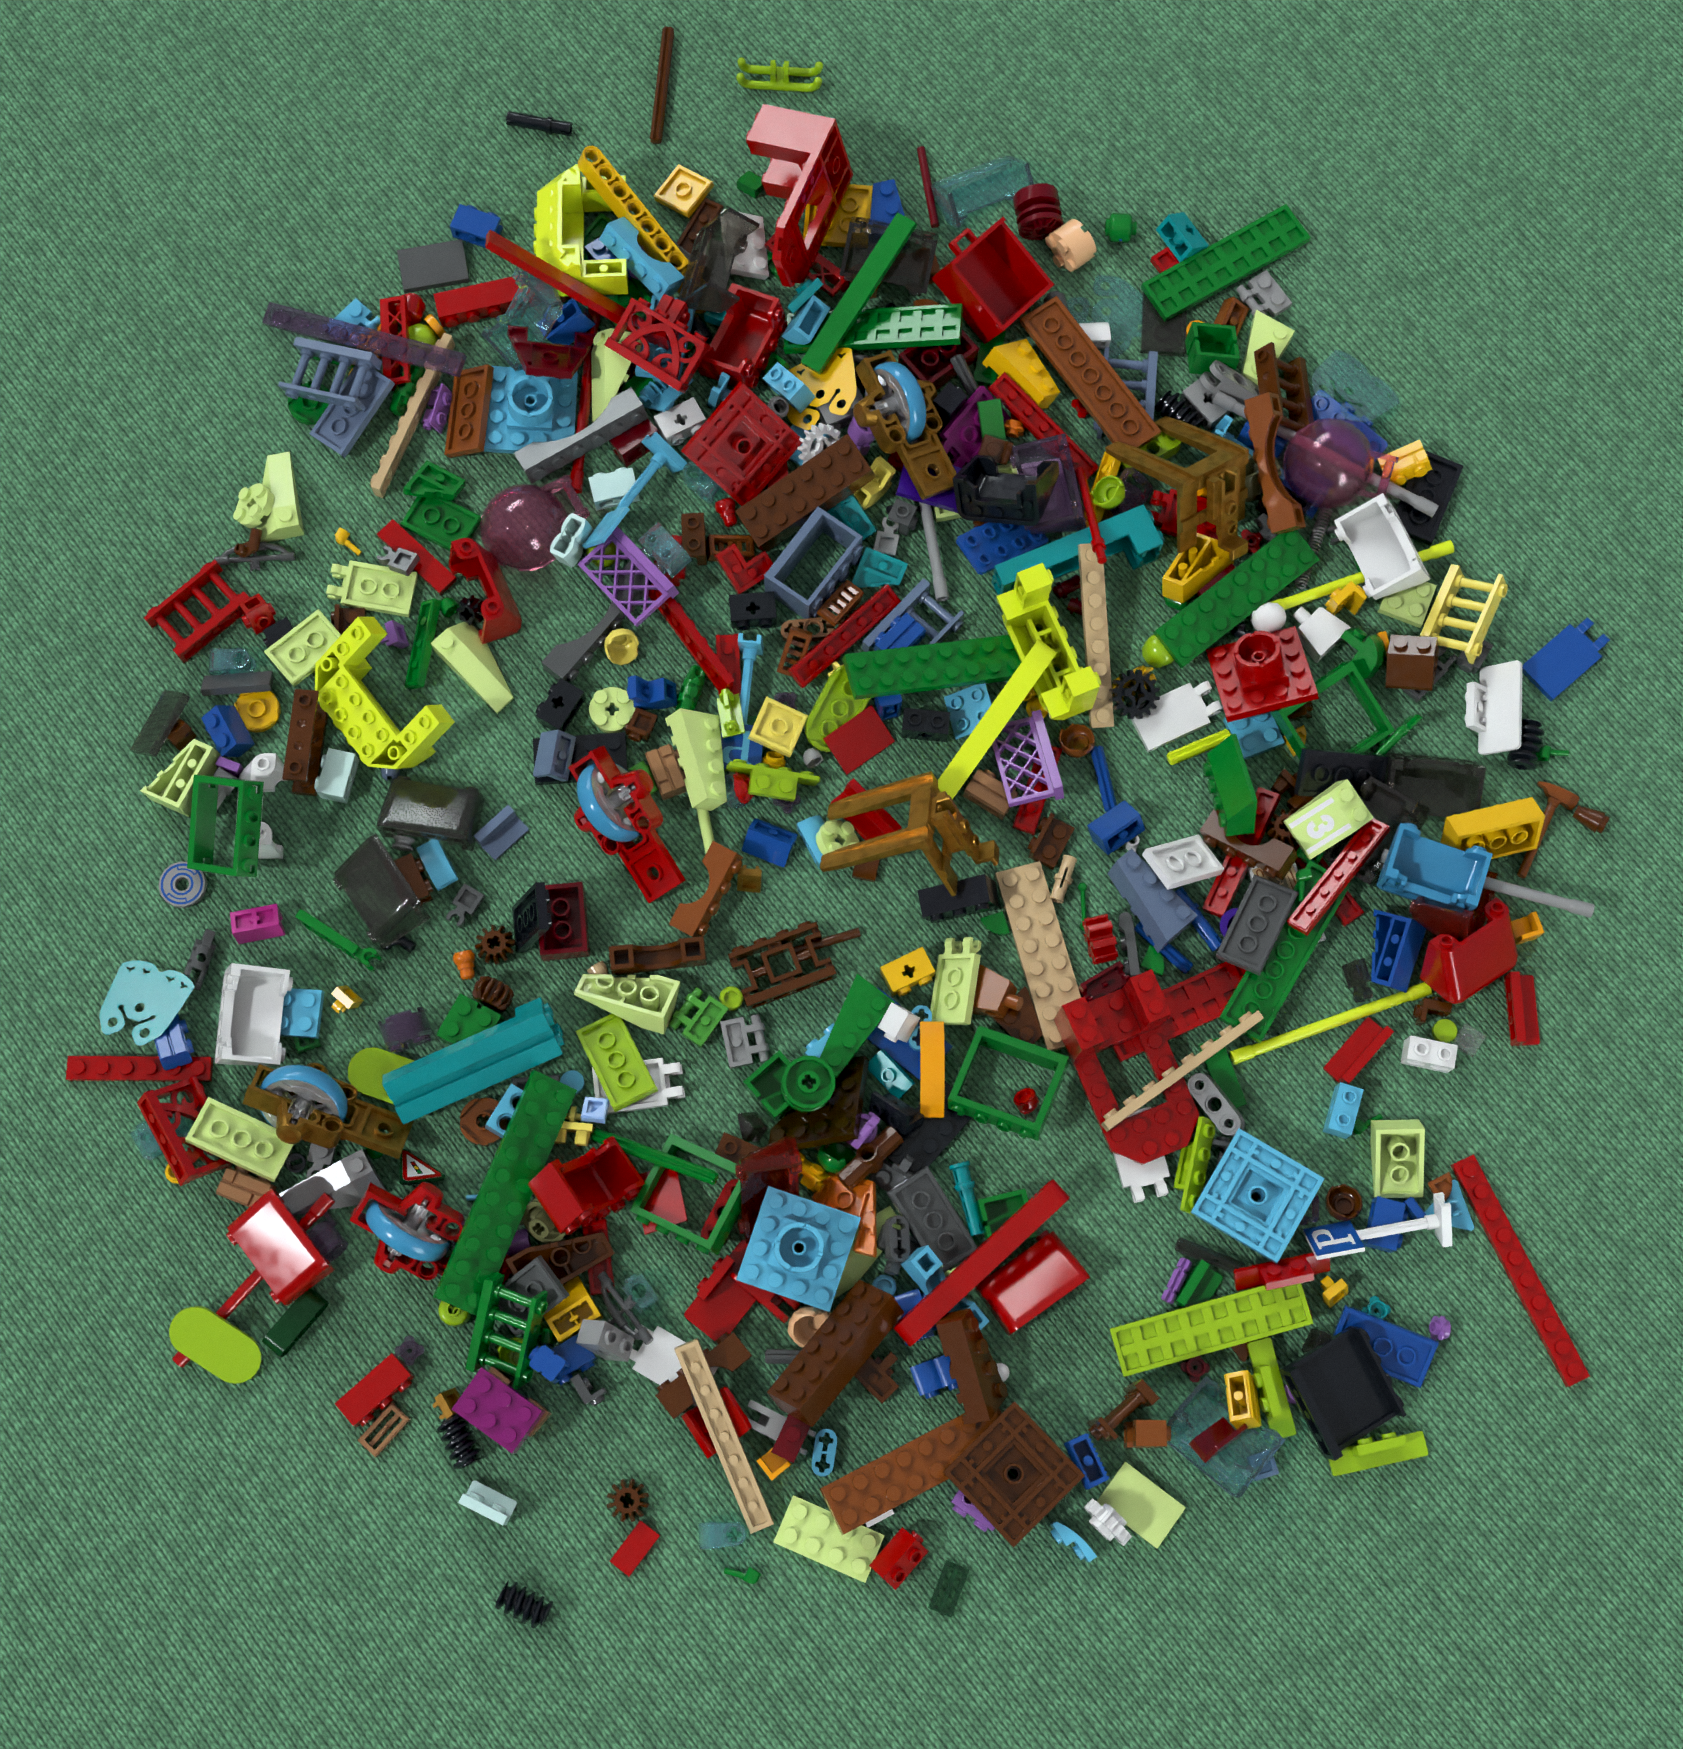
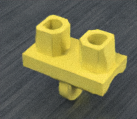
M571 1106L570 1113L568 1112L565 1117L569 1122H563L555 1144H566L567 1132L576 1133L575 1145L588 1146L595 1127H593V1124L576 1122V1120L581 1121V1114L577 1113V1106Z

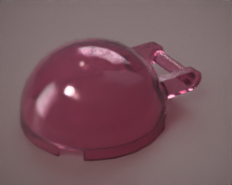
M1326 418L1315 420L1313 423L1308 424L1297 431L1290 440L1284 455V476L1292 491L1311 502L1313 507L1331 509L1345 506L1356 500L1360 495L1372 499L1382 493L1386 495L1394 464L1398 463L1399 457L1373 451L1365 434L1353 424L1341 419ZM1374 457L1386 460L1377 493L1365 491L1373 475Z
M565 475L543 487L529 484L513 485L498 492L487 503L480 521L481 540L484 548L494 555L501 566L505 567L507 565L518 568V571L536 570L547 566L556 559L551 554L550 547L554 538L561 533L563 522L568 517L564 506L553 493L564 489L576 510L574 514L584 519L590 515V511L587 507L584 508L571 484L572 479L569 475Z

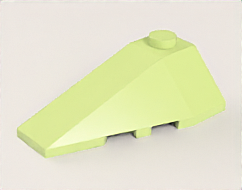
M612 328L597 332L593 339L594 345L591 352L592 423L603 413L611 398L619 394V387L623 382H627L630 376L626 373L631 361L604 345L614 331ZM625 331L619 342L621 343L632 332ZM639 339L637 342H639L641 345H637V352H640L642 346V342Z
M290 451L268 455L262 484L273 493L274 504L268 517L263 515L260 519L262 523L256 527L262 530L261 541L271 542L304 535Z
M462 622L447 628L431 642L434 652L498 714L514 697L488 644H482L478 635L479 631L472 624L469 625L468 622Z
M583 974L574 991V995L643 1029L665 1034L674 1013L680 981L660 975H650V978H636V975L613 977L611 974Z

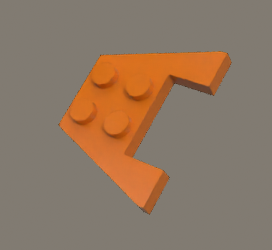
M829 1172L828 1174L831 1177L822 1182L824 1184L822 1190L814 1193L812 1201L861 1217L853 1251L857 1254L876 1258V1184L873 1181L863 1179L854 1189L848 1190L837 1178L836 1174Z

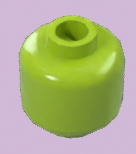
M443 1301L439 1304V1316L449 1326H462L471 1318L472 1314L456 1307L453 1308L452 1305Z

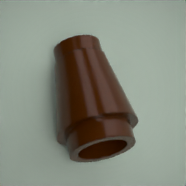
M1578 805L1572 816L1594 833H1602L1610 818L1605 815L1606 812Z

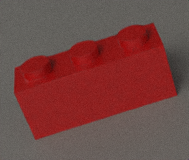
M391 1353L334 1404L353 1426L358 1427L361 1425L364 1427L374 1418L372 1414L377 1409L383 1410L393 1401L391 1397L398 1391L402 1393L412 1384L410 1380L415 1376L396 1354Z

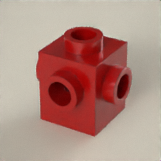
M259 593L239 603L244 614L241 617L243 624L247 629L251 628L256 635L263 633L262 630L276 623L273 617L276 615L274 608L270 602L266 603Z

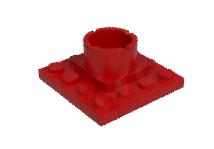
M740 381L683 447L681 452L740 506H743L763 490L802 442L799 440L801 438Z
M1296 626L1274 632L1254 631V633L1243 635L1237 642L1206 650L1227 723L1319 699Z

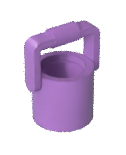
M853 416L847 432L864 456L867 455L870 444L875 440V437L870 427L859 426Z
M869 1111L868 1115L862 1112L858 1139L846 1142L855 1149H858L864 1143H870L877 1134V1124L880 1118L871 1111Z

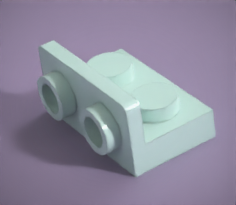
M478 1481L471 1483L467 1493H463L458 1502L501 1525H507L517 1505V1501Z

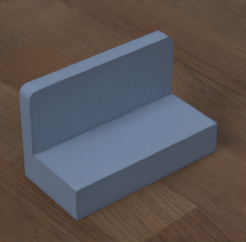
M561 730L542 732L533 776L537 778L549 776L562 782L568 781L570 772L568 767L572 762L576 737Z
M507 805L474 835V838L494 860H497L523 837L529 829L516 816L515 811Z

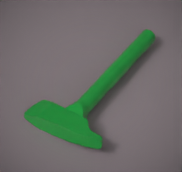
M1414 714L1406 718L1402 725L1373 754L1385 755L1409 730H1412L1422 720V717Z

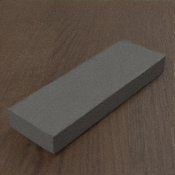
M273 671L204 676L200 690L202 696L271 691L274 675Z

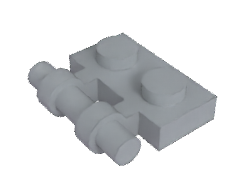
M1267 270L1248 281L1249 290L1243 284L1236 289L1240 295V300L1249 306L1253 316L1256 310L1265 315H1267L1266 312H1269L1274 318L1292 305L1291 300ZM1257 297L1262 305H1259L1254 298Z
M760 1014L750 1016L752 1024L745 1026L743 1017L720 1022L730 1069L752 1065V1055L759 1054L761 1063L769 1060L768 1052L770 1049L769 1044L765 1041L763 1032L765 1031V1025L761 1023ZM754 1033L756 1045L749 1046L747 1034Z

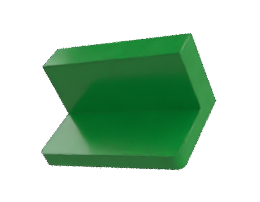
M1201 1259L1180 1290L1174 1303L1184 1308L1210 1300L1221 1283L1223 1276L1209 1268L1210 1264Z

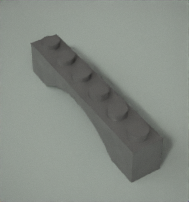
M630 387L612 397L603 413L582 431L556 441L532 442L514 452V455L532 484L648 419L642 402Z
M629 561L622 570H630L631 562ZM619 575L618 586L629 585L630 575ZM634 575V585H645V575ZM617 590V600L628 601L629 590ZM633 590L632 601H639L642 597L644 598V590ZM611 602L605 616L590 632L571 642L556 645L541 662L543 669L558 681L561 678L567 682H572L578 676V670L583 664L587 665L592 660L596 649L604 646L605 638L609 633L620 628L623 623L622 619L626 615ZM632 605L631 613L634 612L637 605Z

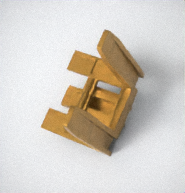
M1168 416L1155 421V424L1162 432L1210 456L1184 468L1119 441L1105 447V452L1117 460L1177 490L1178 553H1182L1197 545V525L1206 521L1216 526L1218 547L1230 553L1229 559L1231 561L1248 553V541L1237 536L1238 522L1245 518V499L1248 498V488L1245 487L1246 464H1248L1249 457L1248 448ZM1207 486V508L1197 513V490Z
M932 771L848 796L828 806L827 817L829 820H834L910 801L907 828L845 846L822 855L820 863L822 872L843 869L921 849L951 896H956L958 877L950 866L952 853L964 850L968 857L971 856L976 865L989 861L994 866L999 863L1000 849L995 840L980 843L978 836L970 829L969 821L964 819L950 795L946 791L941 792L939 790L938 781ZM935 827L943 838L942 852L933 840Z

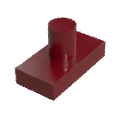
M788 1414L771 1452L794 1463L811 1426Z

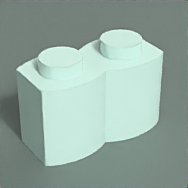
M571 513L563 522L561 533L554 538L551 544V554L559 562L571 568L574 567L582 556V544L593 532V527L586 519Z

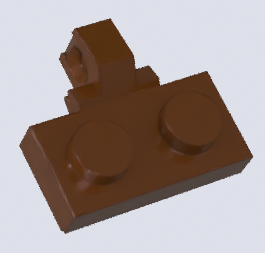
M890 1352L884 1360L879 1356L873 1360L869 1356L854 1375L881 1404L899 1387L890 1377L894 1373L890 1367L898 1360V1357L893 1352Z

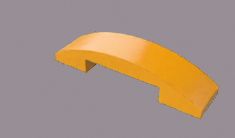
M920 1021V1113L924 1115V1118H944V1022Z

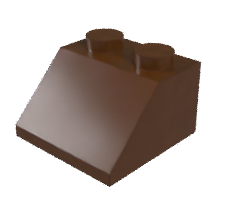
M1391 635L1387 652L1386 688L1433 691L1439 658L1438 638Z

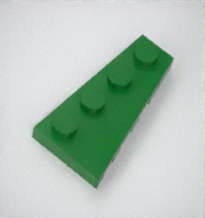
M859 974L856 975L820 1056V1059H823L832 1068L835 1078L840 1075L879 1025L891 1002L895 1003V1001Z

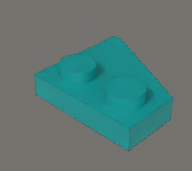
M817 277L811 281L809 278L795 289L797 294L787 306L792 314L823 285L820 279Z
M854 494L827 511V513L860 534L862 542L878 530Z
M865 547L852 583L858 588L880 587L889 584V586L900 585L908 563Z

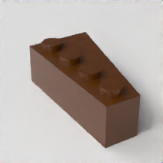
M971 1308L949 1312L941 1318L936 1327L945 1357H950L951 1360L949 1372L951 1379H956L960 1393H957L956 1397L958 1404L963 1403L966 1413L962 1416L964 1424L990 1421L1008 1396L1007 1387L1000 1377L997 1364L990 1354L988 1343L983 1338L978 1320L974 1317Z

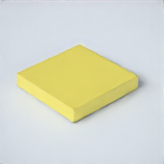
M766 696L748 739L790 758L808 715Z

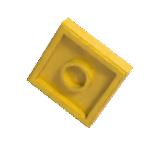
M678 164L653 197L658 203L689 218L712 190L714 184L713 181Z

